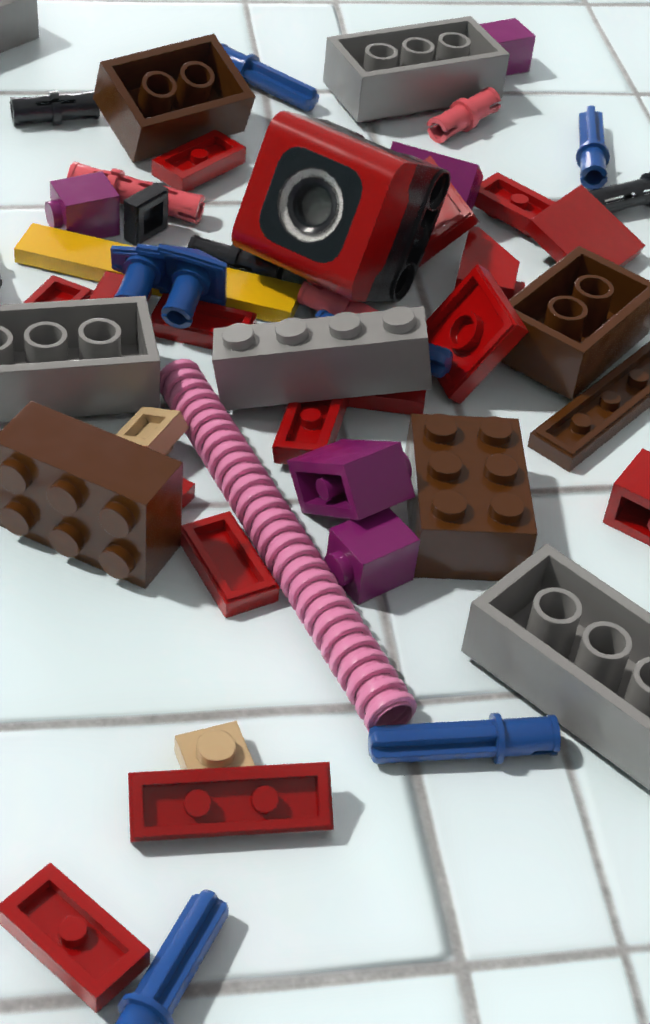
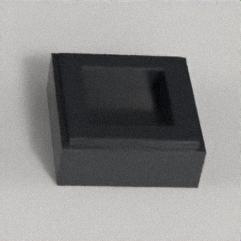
M155 182L124 200L125 241L137 246V244H141L168 228V188Z

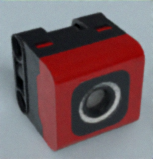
M280 111L271 120L266 130L233 226L232 243L246 252L355 302H399L406 296L414 281L448 193L451 175L446 169L412 155L386 148L365 139L363 135L326 119Z

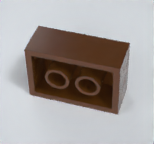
M215 34L101 61L93 94L95 103L133 163L167 153L215 129L226 136L244 132L256 97Z
M578 246L509 299V302L529 332L501 362L550 388L553 392L573 400L649 334L650 281Z
M30 401L0 431V526L15 535L24 536L52 548L63 556L75 558L105 571L116 579H123L146 589L181 546L183 462Z
M411 413L405 454L411 463V482L415 497L407 500L408 525L420 539L414 578L501 580L533 554L538 535L519 419L496 416L474 417Z

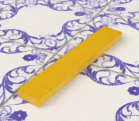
M32 223L14 247V259L19 264L99 282L105 271L125 275L112 269L110 250L112 245H132ZM227 267V297L225 306L254 312L259 320L280 322L287 318H294L300 305L297 297L302 284ZM152 288V295L162 296L159 290Z

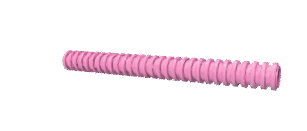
M180 359L169 363L160 371V394L170 410L181 411L189 426L185 432L192 446L195 447L197 454L215 480L218 488L222 491L224 498L229 502L232 511L236 514L240 524L243 525L245 532L250 537L261 558L265 561L269 571L273 573L274 579L280 585L285 597L288 598L293 610L296 611L301 623L304 624L309 636L312 637L317 649L321 650L322 657L329 664L333 675L338 678L337 681L343 691H346V696L351 704L355 706L360 719L364 720V725L368 732L373 726L407 724L417 709L414 697L408 693L405 683L399 679L394 666L390 665L388 657L381 651L377 640L372 637L368 626L363 624L360 614L355 611L351 600L347 598L343 588L338 585L336 577L330 572L327 563L322 560L319 551L314 547L312 540L307 536L302 525L299 524L295 514L291 512L280 491L276 489L273 480L269 477L258 457L255 456L252 448L248 445L230 414L227 413V410L213 391L198 365L189 359Z

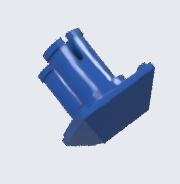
M137 244V247L112 245L110 249L112 269L125 274L113 298L146 296L147 299L152 288L159 290L161 294L168 293L169 297L162 308L161 317L165 323L179 329L191 326L199 301L222 306L226 305L227 263L199 249L165 244H159V246Z

